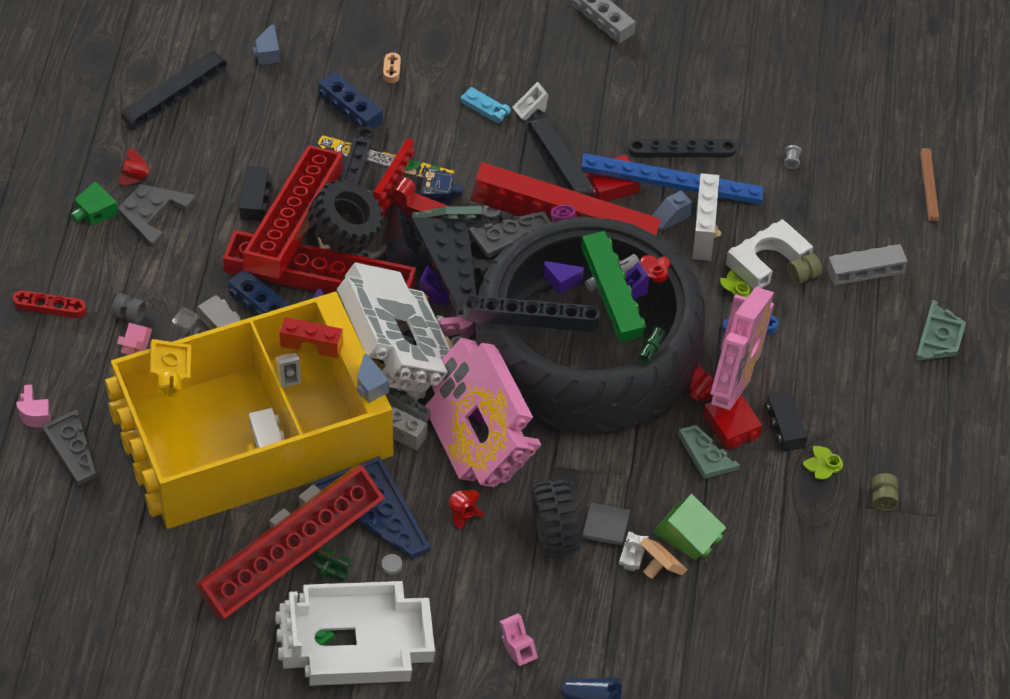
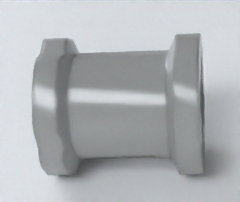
M796 145L787 146L785 149L786 159L784 160V166L788 169H797L800 166L799 156L802 150Z

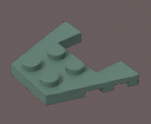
M482 206L441 207L424 210L421 213L413 212L412 217L459 218V220L467 221L481 220Z

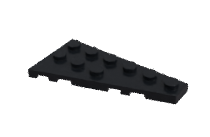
M412 217L411 224L416 228L419 240H422L425 251L436 273H439L443 287H446L457 314L463 315L464 299L468 296H476L467 220Z

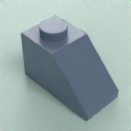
M270 25L256 39V47L253 48L254 58H258L259 65L280 62L274 25Z
M682 191L667 197L652 214L653 217L661 219L658 230L661 232L690 217L692 201Z
M368 354L363 355L356 389L360 397H364L370 403L389 393V380Z

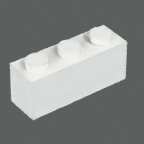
M272 408L249 413L250 427L257 448L285 440L283 430L279 431L278 428L280 426L279 417L274 415Z

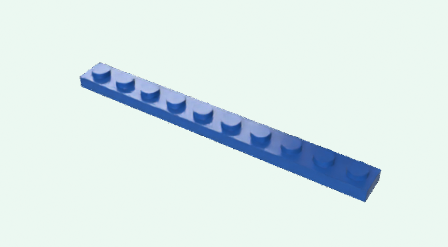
M583 153L581 170L583 172L699 193L701 175L586 153ZM719 179L718 197L761 205L763 187Z

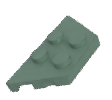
M932 300L916 360L952 357L958 354L966 322L954 316L948 309L943 310L940 308L935 300Z

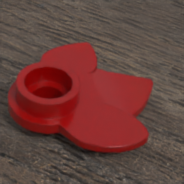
M646 255L640 259L642 267L653 282L660 283L666 280L668 267L670 266V260L667 257L663 256L657 259L652 255Z

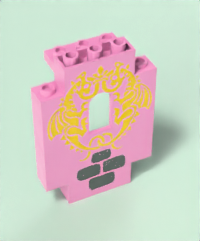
M755 287L747 298L739 295L734 296L724 339L720 348L722 352L710 393L713 394L712 405L730 410L750 382L754 365L762 351L772 314L774 292Z
M461 338L442 359L448 373L438 386L431 385L435 395L425 407L431 411L429 418L458 478L468 481L477 479L480 485L495 487L500 482H508L523 467V464L535 454L541 443L538 439L524 437L521 431L527 426V423L533 416L499 350L496 349L495 345L481 343L478 346L474 340ZM477 407L489 429L488 438L484 443H480L468 420L470 414Z

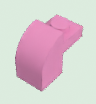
M457 314V317L441 318L440 328L444 336L460 334V336L467 339L475 333L476 322L467 321L463 315Z
M129 323L125 337L119 336L117 344L123 345L121 353L130 355L146 350L152 329Z
M24 385L21 401L16 402L21 421L27 426L35 428L42 427V425L51 422L48 399L34 400L32 385Z
M515 614L500 621L503 632L501 637L513 661L521 666L537 659L534 641L526 634L522 617L519 614Z

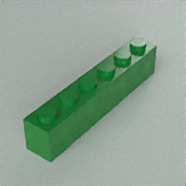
M605 231L582 236V251L619 342L642 338L643 331L646 328L643 317L640 318L638 304L632 299V289L625 282V272L619 267V258L617 253H614L612 250L611 238H607Z

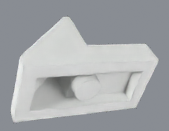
M537 82L513 106V109L521 119L526 121L537 109L545 112L549 94Z

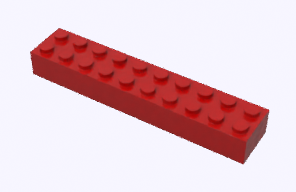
M311 145L307 146L244 250V271L280 279L310 227L308 209L311 202L324 185L337 180L340 176L343 166V153Z
M481 162L470 201L492 207L495 210H501L514 216H525L543 211L551 222H553L551 210L554 207L570 205L575 208L576 217H581L582 219L584 217L619 220L634 224L654 235L657 234L661 221L659 218Z
M234 230L223 257L224 273L237 275L243 270V252L254 234ZM299 244L280 279L250 272L262 281L315 292L321 289L324 294L337 292L339 297L337 288L343 282L346 273L354 263L401 272L409 289H414L416 284L415 267L348 253H339L338 251Z
M363 465L354 466L196 583L195 586L217 618L225 619L385 498Z

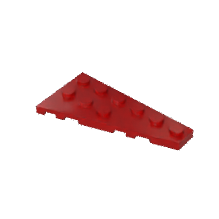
M406 139L373 192L374 199H377L380 203L379 208H382L383 220L392 202V191L403 177L410 159L415 155L416 148L413 147L414 140Z

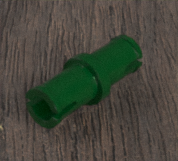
M654 328L649 339L645 340L644 348L638 356L639 361L644 357L641 363L649 364L653 354L658 351L659 343L665 336L664 331L658 335L661 331L660 328Z

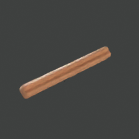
M922 148L920 155L928 219L931 222H936L939 218L931 150L929 148Z

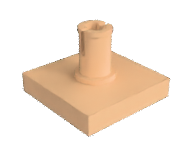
M646 537L640 543L655 557L643 570L651 579L656 576L663 566L667 570L679 575H683L687 571L660 543Z

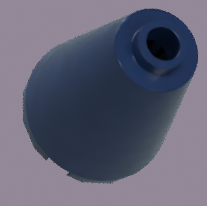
M615 677L569 679L562 685L561 694L564 695V699H621L622 683H618L620 679Z

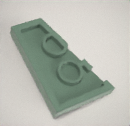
M697 425L679 429L678 436L703 479L739 469L740 465L736 461H731L723 449L719 450L712 443L713 440Z

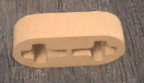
M389 53L385 56L383 78L387 83H396L399 80L401 58L397 53Z

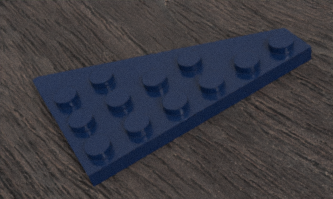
M379 456L358 464L363 465L385 499L355 521L411 559L430 552V546L381 457ZM351 468L309 483V487L314 484L318 489L323 490Z

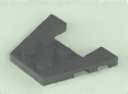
M140 184L118 207V210L123 218L139 231L142 238H145L148 244L154 247L162 239L163 232L150 225L170 204L187 211L195 203L196 196Z

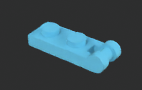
M473 87L469 88L460 97L461 103L495 123H500L504 116L511 113L508 105L498 103Z

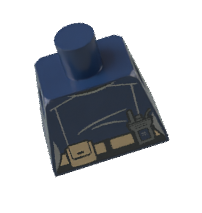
M429 167L425 168L420 195L445 205L451 204L452 195L463 196L464 185H455L452 173Z

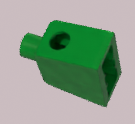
M94 182L75 198L76 210L70 214L75 223L85 219L90 225H95L118 215L117 202L97 182Z

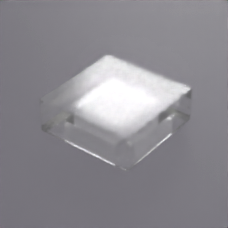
M183 307L172 319V323L189 332L199 320V315Z

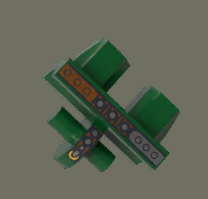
M328 547L324 550L318 548L315 551L312 567L321 570L320 576L322 578L331 575L344 582L347 579L351 558L346 556L338 558L335 556L334 551Z

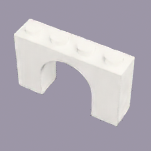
M701 174L692 259L711 261L719 175Z
M782 219L777 223L771 224L764 231H759L752 238L744 240L742 244L732 247L727 253L726 265L751 288H763L770 283L772 270L757 257L756 253L762 250H774L783 254L788 260L793 261L811 254L813 246Z

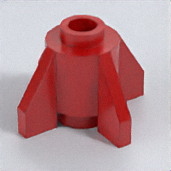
M128 148L126 157L130 158V160H124L121 173L125 175L120 174L118 184L122 185L142 181L143 178H147L150 169L147 167V162L136 150Z
M697 365L694 369L688 388L689 396L696 402L698 400L704 402L713 399V394L710 393L714 378L705 373L700 365Z
M475 490L457 491L449 498L448 504L452 511L454 524L459 529H462L466 522L464 518L469 519L474 514L483 517L485 514L475 505L480 496Z

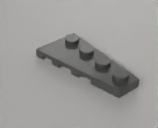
M542 211L520 216L517 220L507 219L503 220L500 224L492 225V223L485 224L482 228L476 229L472 227L468 230L470 236L486 257L490 258L501 253L507 245H512L515 239L527 231L531 232L532 229L548 224L551 221Z
M77 409L42 425L43 432L78 486L96 478Z

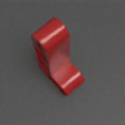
M401 178L392 191V206H398L410 218H412L413 212L421 213L424 210L450 207L415 193V184L409 178Z

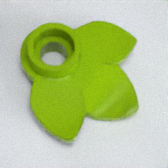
M733 270L728 273L726 278H720L721 286L730 291L733 296L739 295L747 298L750 295V291L753 290Z
M813 446L814 457L803 462V466L808 471L815 472V478L821 480L829 478L832 473L841 471L843 467V462L838 455L832 454L828 448Z

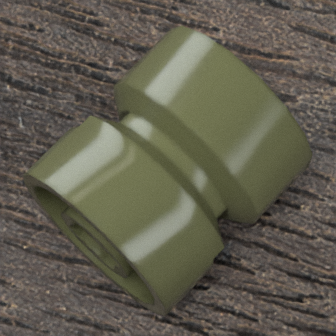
M814 253L803 256L801 259L790 261L787 264L788 274L796 285L806 282L808 278L814 279L822 275L820 260Z
M889 473L874 476L872 479V505L881 511L895 509L899 504L897 477Z

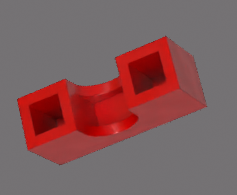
M285 317L279 332L280 346L300 351L302 343H310L318 348L319 355L339 358L343 346L342 328Z

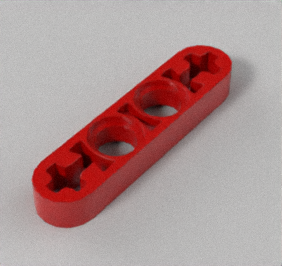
M17 291L13 295L14 306L19 310L72 318H81L86 314V304L81 299L30 291ZM39 300L45 301V304L41 306H38L35 303ZM57 303L64 304L62 308L54 307Z

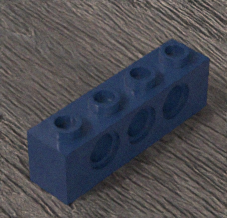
M335 71L318 82L319 96L327 100L334 109H338L345 118L354 122L358 128L360 126H368L374 129L383 123V110Z
M242 270L228 281L230 296L233 299L239 300L244 308L250 309L255 316L290 306L248 271Z

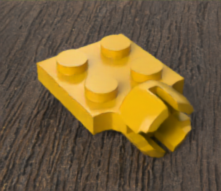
M152 339L150 343L149 377L157 379V391L160 395L165 396L166 389H169V397L177 396L180 393L182 382H189L191 345Z

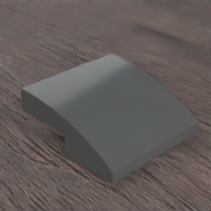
M591 503L583 538L622 545L630 510Z

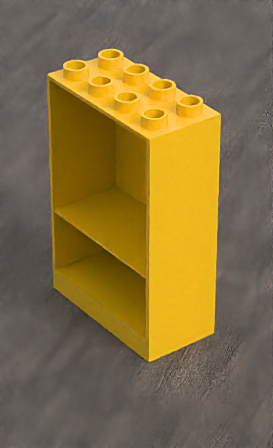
M337 292L173 341L175 343L191 345L189 382H182L180 393L177 396L169 397V389H166L165 396L160 395L157 391V379L149 377L150 349L111 360L113 377L104 379L111 401L108 403L112 420L115 425L120 424L123 432L120 433L124 450L127 455L132 454L135 463H132L138 485H144L147 491L145 500L151 517L162 515L167 529L317 481L379 456L381 459L394 456L393 414L386 395L368 403L357 392V377L363 355L366 353ZM288 317L342 328L343 346L339 358L319 355L318 348L310 343H302L300 351L281 347L279 332L284 318ZM295 353L300 359L301 384L282 388L276 372L275 357ZM272 408L274 415L279 417L280 426L278 428L279 431L283 430L285 440L247 452L246 447L249 444L256 445L250 427L249 413Z

